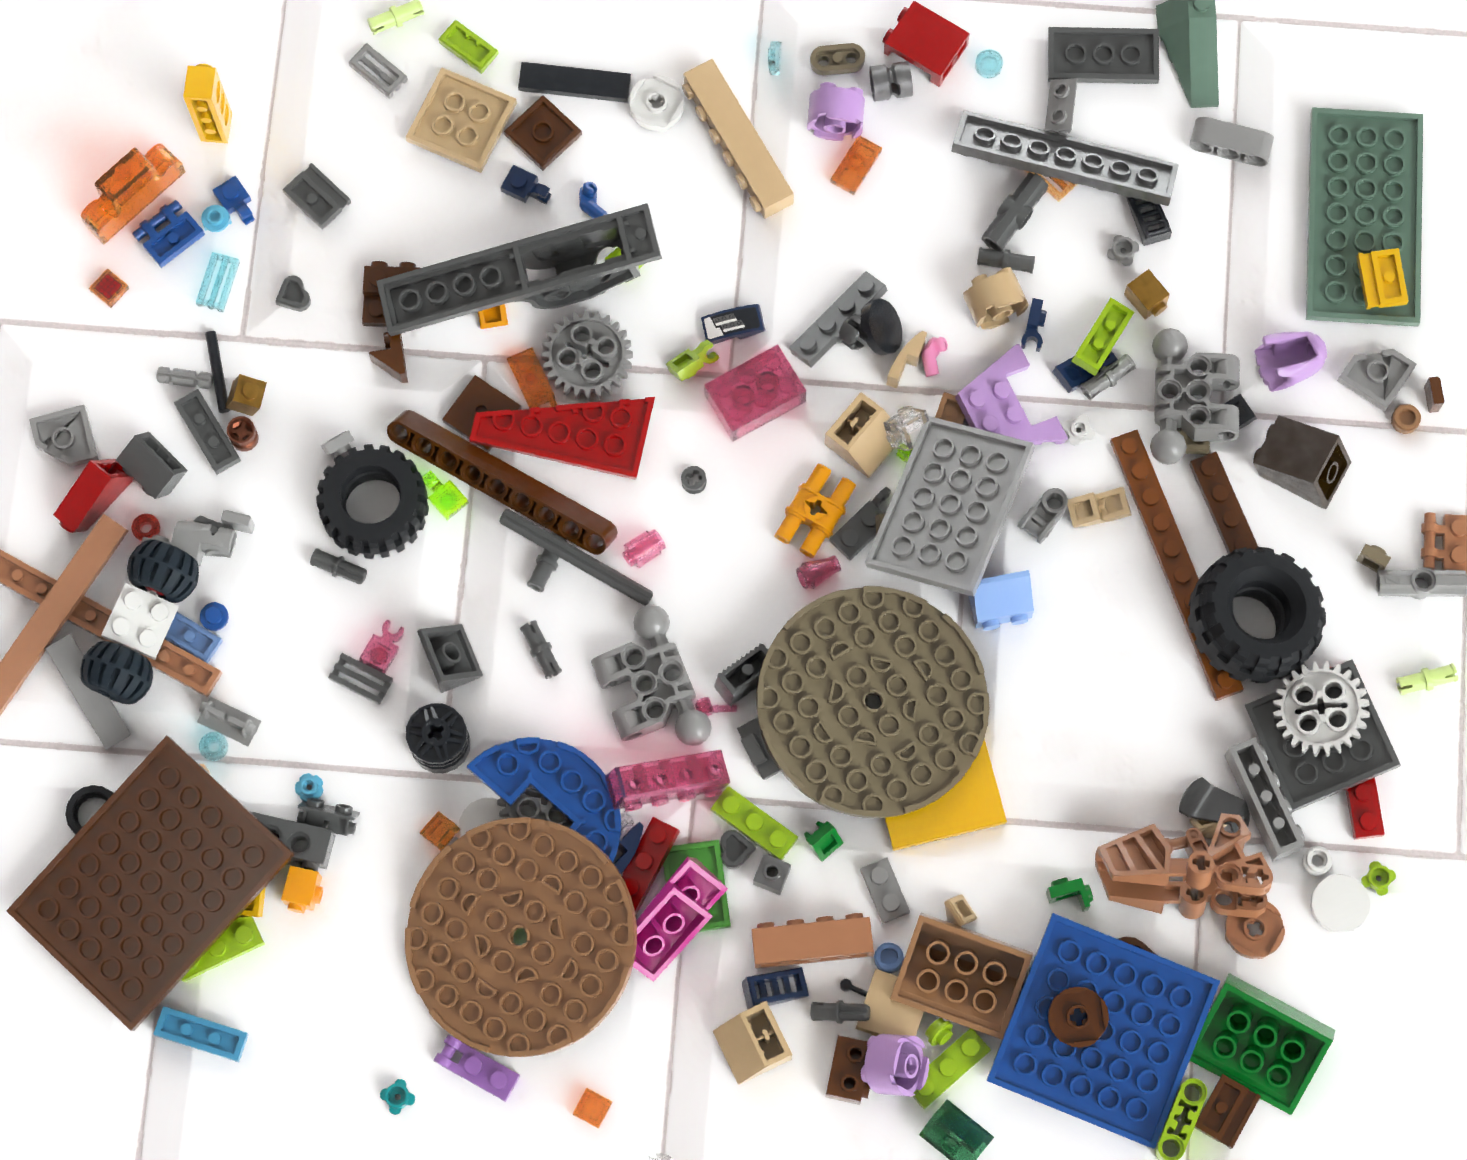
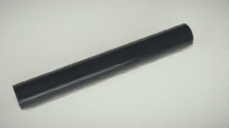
M208 331L205 333L218 412L227 413L230 409L226 408L228 397L216 331Z

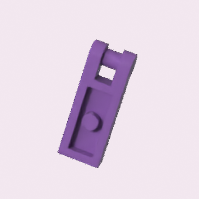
M447 1035L443 1042L446 1045L440 1054H436L433 1061L506 1102L521 1076L458 1039ZM455 1051L463 1054L458 1064L451 1061Z

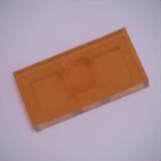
M860 135L855 139L832 175L830 183L855 195L882 153L883 148Z

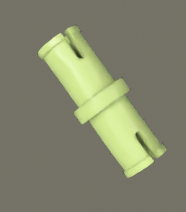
M413 0L398 7H395V5L391 6L389 11L368 18L367 22L373 35H376L393 26L401 27L403 22L424 15L420 0Z
M1453 663L1430 670L1423 668L1419 673L1397 677L1396 683L1399 684L1397 688L1401 696L1423 689L1430 691L1434 689V686L1458 681V675H1455L1457 670Z

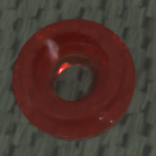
M145 513L134 519L131 530L135 538L142 541L143 537L152 538L153 535H159L161 526L154 515ZM144 525H151V530L144 533L142 532V527Z

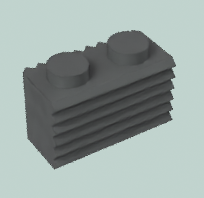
M759 643V646L746 653L745 657L741 656L740 660L732 663L731 667L727 666L726 670L723 669L722 673H718L714 688L730 707L757 688L761 666L768 651L764 644Z

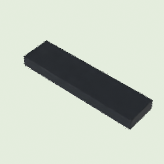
M522 62L518 90L628 103L631 74Z

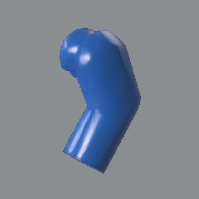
M585 182L579 190V207L592 218L607 215L608 212L597 205L596 192L598 188L596 184Z

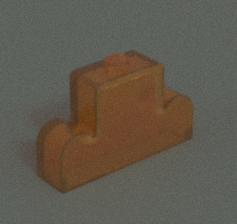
M162 143L154 145L145 156L134 147L94 183L100 197L91 201L83 209L80 216L84 226L105 245L186 172L182 162Z

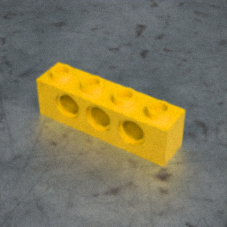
M208 64L188 65L183 98L200 141L228 144L232 110L217 69Z

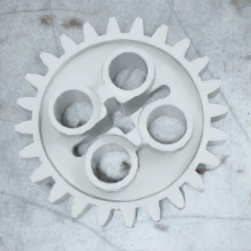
M1313 661L1312 670H1308L1303 664L1301 665L1302 674L1299 675L1297 672L1291 671L1292 681L1283 678L1282 682L1286 690H1276L1282 699L1273 700V704L1281 708V710L1273 712L1274 718L1283 719L1276 724L1277 729L1286 728L1282 734L1283 739L1293 737L1291 746L1294 748L1301 743L1302 753L1304 754L1309 748H1313L1314 756L1317 757L1320 749H1324L1328 757L1330 756V748L1333 747L1340 754L1341 744L1344 743L1348 747H1352L1351 736L1356 739L1361 738L1357 728H1367L1366 723L1361 718L1370 717V713L1362 708L1370 704L1369 700L1360 699L1367 693L1366 689H1356L1361 683L1360 679L1356 678L1350 681L1351 670L1341 674L1340 664L1334 670H1330L1328 661L1325 662L1323 669H1319L1316 661ZM1331 687H1339L1342 690L1341 696L1336 699L1329 698L1326 692ZM1301 691H1309L1313 694V697L1309 702L1302 703L1297 700V695ZM1324 703L1326 708L1325 714H1319L1318 710H1316L1318 709V704ZM1344 703L1348 705L1347 708L1335 707ZM1299 709H1301V710H1310V711L1303 712V713H1301V714H1296V713H1295V711H1296V710H1299ZM1336 715H1342L1346 718V723L1341 727H1334L1330 724L1331 718ZM1306 719H1312L1316 721L1317 725L1312 731H1304L1301 728V723Z

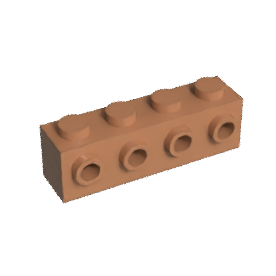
M863 913L847 914L845 919L834 920L833 916H823L816 918V922L804 923L803 919L786 921L787 925L775 926L774 922L759 923L757 928L751 929L755 969L873 957L874 954L870 917H863Z

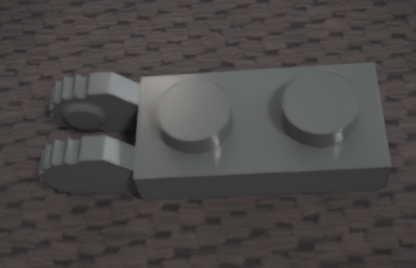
M888 487L883 488L872 501L869 500L829 539V542L849 561L876 536L875 516L885 514L878 506L890 496L891 490Z

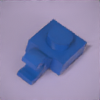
M236 175L212 190L219 203L226 208L229 214L236 211L245 225L255 220L252 211L247 206V203L252 201L251 197Z

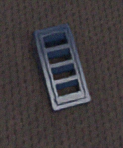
M802 967L748 976L742 981L747 1009L764 1001H767L768 1005L771 1006L809 996ZM789 977L794 978L796 992L791 990ZM781 979L785 994H780L777 980ZM767 982L770 983L772 996H768L765 984ZM755 985H758L760 998H757Z

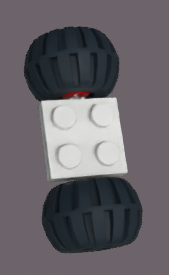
M151 539L142 542L130 555L127 575L132 585L125 582L101 634V637L112 642L100 641L92 646L84 655L80 667L81 681L87 688L122 704H135L150 690L153 680V668L150 661L144 656L153 660L156 659L179 608L174 603L182 602L186 599L198 583L199 566L195 558L180 548L159 540Z

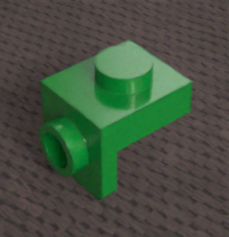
M1067 877L1057 879L1051 882V887H1048L1046 891L1049 904L1077 896L1082 912L1088 911L1091 906L1090 902L1093 901L1089 884L1084 885L1082 878L1068 881Z

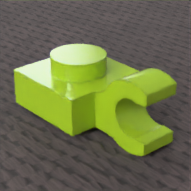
M705 340L693 351L688 348L667 362L666 366L669 372L682 382L693 377L698 370L703 368L704 362L712 364L720 357L714 351L706 355L707 351L714 345L709 340Z

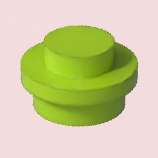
M943 1018L935 1020L925 1032V1035L929 1038L928 1042L932 1046L937 1044L940 1046L944 1045L953 1035L951 1032L953 1024L950 1021H945Z

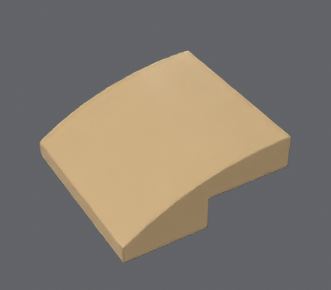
M875 969L864 1004L870 1006V1019L868 1021H858L855 1029L874 1036L880 1034L916 1036L924 1011L891 1000L890 998L898 976Z

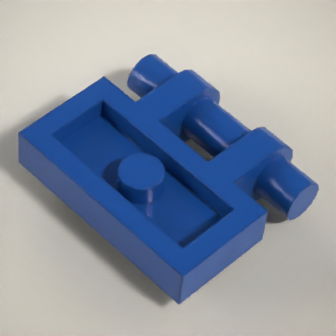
M174 200L168 206L164 204L159 208V213L148 221L146 219L139 223L140 227L132 232V235L138 242L146 236L150 238L142 245L160 268L164 267L205 235L204 230L187 211L179 217L175 215L183 208L177 200ZM165 221L170 223L159 232L155 230Z

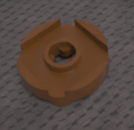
M1075 986L1062 990L1052 999L1048 1009L1047 1017L1051 1032L1059 1041L1071 1047L1080 1048L1094 1044L1103 1035L1109 1022L1108 1008L1103 999L1096 992L1085 987ZM1079 1008L1081 1013H1086L1087 1015L1086 1019L1082 1020V1025L1076 1026L1075 1021H1070V1015L1074 1014V1009Z

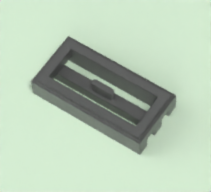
M341 653L340 659L334 665V670L329 674L328 679L380 705L393 682V678ZM347 663L385 683L382 686L344 667V664ZM341 672L379 691L378 696L339 677V673Z

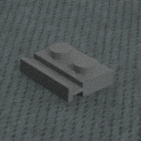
M310 163L304 172L302 171L282 189L283 193L322 230L342 212L346 205L349 206L351 204L350 198L313 163Z

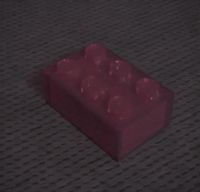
M778 344L704 384V396L732 442L806 402L807 391Z

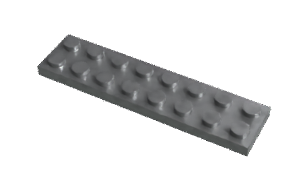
M963 110L951 152L966 157L970 156L990 163H997L1018 170H1025L1046 177L1069 181L1073 184H1081L1101 191H1109L1165 206L1170 204L1179 167L1177 163L1053 132H1045L1041 129Z

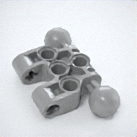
M1168 328L1161 330L1154 337L1152 343L1153 353L1161 361V366L1155 370L1154 421L1155 424L1160 426V431L1152 438L1150 449L1153 457L1159 463L1170 465L1177 463L1184 456L1187 448L1186 441L1183 435L1177 431V428H1181L1193 441L1224 442L1233 441L1239 437V408L1229 404L1212 403L1210 399L1212 391H1232L1239 387L1240 360L1233 354L1196 352L1184 364H1178L1187 353V339L1177 329ZM1193 370H1201L1203 373L1197 374ZM1165 394H1172V395H1174L1175 397H1173V398H1166V397L1163 396V395H1165ZM1193 395H1201V396H1203V398H1202V399H1196V398H1194V397H1192V396H1193ZM1193 420H1200V421H1202L1203 423H1202V424H1194L1192 421H1193Z
M646 605L636 613L633 625L638 636L650 641L652 649L647 650L630 642L605 652L591 660L596 677L602 689L631 681V686L637 696V700L613 711L611 714L622 741L633 740L664 728L672 709L676 708L679 714L675 724V732L678 739L686 745H700L711 734V721L705 713L695 710L692 702L696 698L695 691L676 644L669 643L666 637V632L670 625L669 615L660 606ZM633 654L642 655V661L637 665L628 664V658ZM676 669L680 671V675L676 680L669 681L665 679L667 671ZM643 680H650L653 682L650 690L643 692L638 690L639 683ZM654 706L663 708V713L658 718L648 716L649 710Z

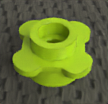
M1373 861L1369 864L1370 870L1367 875L1361 878V883L1366 888L1374 889L1377 895L1384 896L1388 893L1390 883L1396 879V873L1381 865L1380 862ZM1376 876H1380L1381 881H1377Z

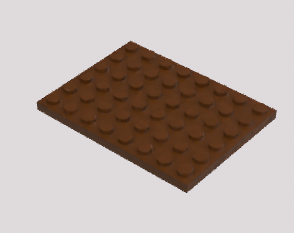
M166 735L6 912L130 1031H135L289 862L295 853L170 736Z

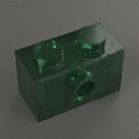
M948 1099L931 1117L919 1134L920 1137L949 1160H977L994 1139L992 1134Z

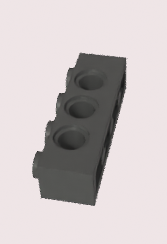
M251 812L272 833L278 834L279 839L292 851L297 841L306 840L308 842L307 848L300 853L294 852L295 855L286 865H290V861L300 863L301 868L313 871H318L319 868L327 869L336 837L333 830Z

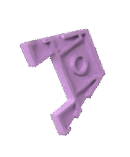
M1020 344L1014 345L958 392L955 397L970 427L1032 442L1034 445H1041L1043 442L1063 444L1068 439L1057 416L1031 425L1007 379L1011 375L1027 370L1030 366Z

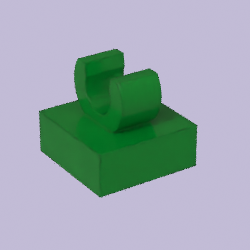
M820 821L816 822L815 824L818 829L812 835L807 831L804 833L808 845L821 862L844 843L835 827L828 821L824 824Z

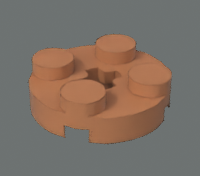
M1251 899V906L1257 907L1256 900ZM1267 902L1265 913L1261 914L1258 918L1227 916L1225 921L1226 942L1237 954L1245 958H1265L1278 949L1285 936V926H1283L1281 914L1269 902ZM1255 921L1260 923L1259 929L1263 931L1262 935L1256 934L1251 936L1247 924L1253 925Z

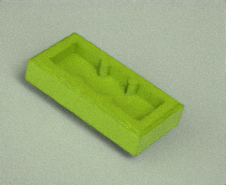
M456 19L438 39L439 44L480 74L499 55L496 48Z

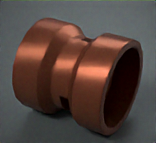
M238 416L228 423L227 435L236 450L247 452L257 445L259 435L249 418Z

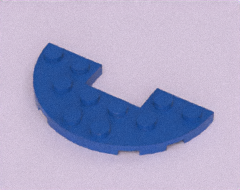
M540 737L517 738L516 740L500 745L497 744L487 749L466 766L471 773L510 807L529 786H532L573 823L569 828L586 836L612 862L614 861L621 835L620 807L613 786L607 776L591 758L580 750L560 741L540 739Z

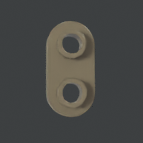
M855 43L819 46L812 51L810 56L812 70L822 76L855 73L861 70L865 63V52L860 45ZM854 58L856 61L854 63L847 62V59ZM826 60L828 65L822 66L819 62Z

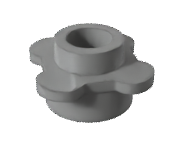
M1116 235L1113 239L1112 248L1107 251V257L1110 260L1116 259L1122 262L1124 266H1130L1133 263L1134 253L1139 251V244L1129 237ZM1124 248L1126 252L1122 253L1121 249Z

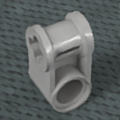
M1059 488L1048 489L1023 516L1017 527L1026 529L1041 544L1066 512L1068 504L1066 493ZM1049 499H1057L1061 502L1062 506L1058 509H1052L1047 505V501Z

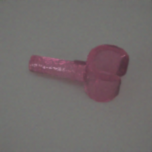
M709 697L700 698L695 703L696 710L702 711L707 716L718 712H737V705H732L731 707L729 705L712 706Z

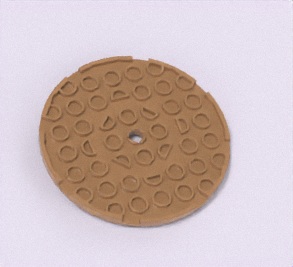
M528 817L500 819L475 827L465 832V835L458 838L451 845H447L433 859L415 888L409 905L411 909L407 928L405 927V954L410 978L416 993L420 995L434 1020L454 1038L470 1047L486 1053L507 1057H532L561 1050L584 1038L598 1027L613 1010L626 988L632 972L637 946V924L630 893L624 879L610 858L586 836L569 827L543 819ZM520 928L525 929L527 942L517 945L514 942L513 935L516 930Z

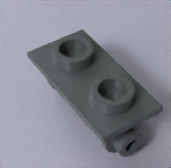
M307 798V802L302 801L297 808L303 809L304 812L299 811L297 822L323 828L324 821L326 820L329 821L328 829L333 830L335 834L344 836L355 834L357 823H353L352 820L354 821L360 815V812L353 811L352 806L336 804L334 807L325 805L324 800Z

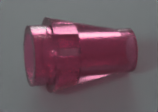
M833 555L828 558L802 563L801 567L796 569V574L804 589H815L832 575L841 571V565L837 557Z

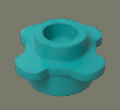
M397 1079L394 1084L382 1089L380 1092V1098L387 1102L389 1112L393 1115L400 1114L401 1109L407 1105H413L416 1100L415 1095L406 1088L407 1083L403 1079ZM400 1094L401 1098L396 1100L395 1095Z

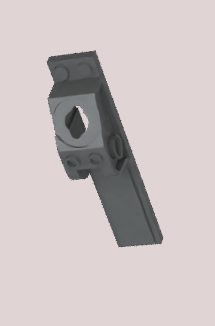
M648 203L376 282L388 334L395 336L511 302H528L537 309H555L589 300L624 282L627 283L641 276L639 265L660 260L662 255ZM619 247L621 249L620 256L596 264L597 257L604 248ZM555 267L557 276L541 281L537 279L529 282L526 269L542 270Z

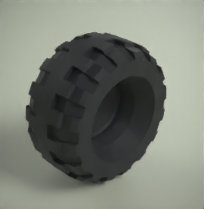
M1258 546L1256 549H1247L1244 547L1236 549L1226 556L1223 555L1198 580L1188 604L1190 606V615L1188 617L1189 629L1196 636L1194 643L1201 654L1205 653L1211 660L1209 664L1218 671L1223 669L1229 673V677L1242 682L1248 679L1251 682H1255V684L1268 683L1271 680H1280L1290 675L1291 671H1295L1303 665L1317 649L1323 637L1321 635L1323 627L1326 625V612L1321 604L1324 598L1320 587L1315 586L1311 580L1313 575L1306 567L1301 569L1295 564V558L1286 553L1276 554L1274 549ZM1244 596L1262 602L1274 617L1276 625L1275 636L1269 639H1262L1245 632L1234 617L1233 599Z

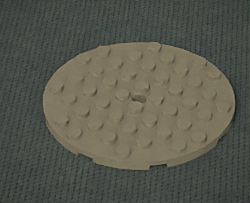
M863 586L862 588L838 590L818 598L799 610L786 622L770 645L761 666L756 691V709L761 735L770 756L782 774L795 788L816 803L839 813L862 818H887L908 814L926 807L949 792L963 778L977 757L985 738L989 719V693L987 692L984 676L985 671L976 649L961 627L946 613L943 614L940 610L927 603V600L909 592L881 586ZM875 694L880 698L881 705L878 709H871L865 705L867 695Z

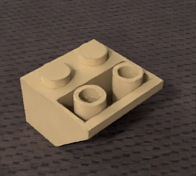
M860 392L825 433V445L867 478H870L904 438V434L882 407Z
M767 1001L739 1013L713 1030V1034L738 1085L792 1060L791 1050Z

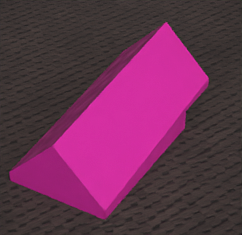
M687 857L636 920L637 946L633 967L653 982L713 917L709 909L728 889L697 858Z

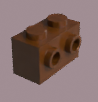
M838 1035L825 1098L857 1105L861 1104L862 1098L868 1099L870 1087L868 1083L863 1082L861 1079V1069L865 1065L868 1041Z

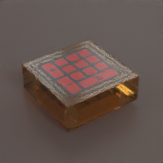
M107 268L88 289L108 307L112 308L130 288L128 284Z

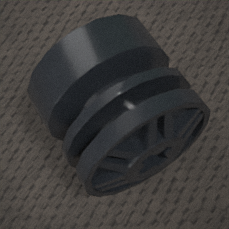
M431 703L419 708L410 717L406 726V741L414 760L423 769L432 773H448L457 769L465 762L470 752L471 738L463 717L453 707L443 703ZM436 730L442 736L439 740L432 735Z

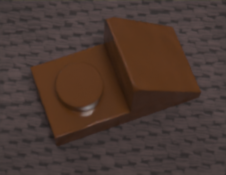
M384 332L386 349L369 352L370 360L401 383H408L402 334L390 336L388 332Z

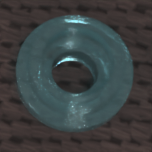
M209 732L199 742L201 755L209 761H218L228 752V741L221 733ZM212 743L219 744L218 750L214 752L209 750V746Z

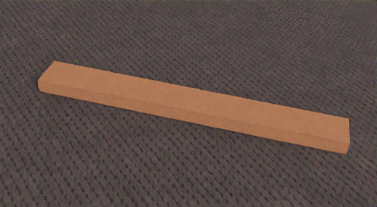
M103 514L1 660L0 716L45 653V648L52 643L129 532V530L107 515Z

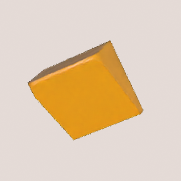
M505 304L478 311L480 329L508 325Z

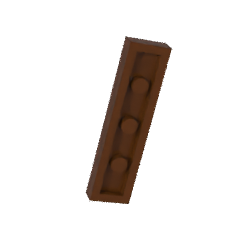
M1217 451L1191 460L1189 466L1227 553L1230 554L1232 551L1244 547L1256 549L1258 547Z

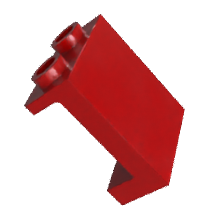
M913 1L909 8L904 7L897 18L898 24L894 30L890 28L886 32L882 43H884V54L889 56L892 52L930 74V82L940 87L968 46L970 33L918 2Z

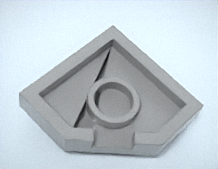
M1395 349L1382 350L1380 353L1368 355L1365 353L1358 354L1352 357L1337 381L1383 411H1386L1415 369L1417 363Z
M84 404L29 419L35 446L39 450L70 467L88 463L90 460H99L87 408Z

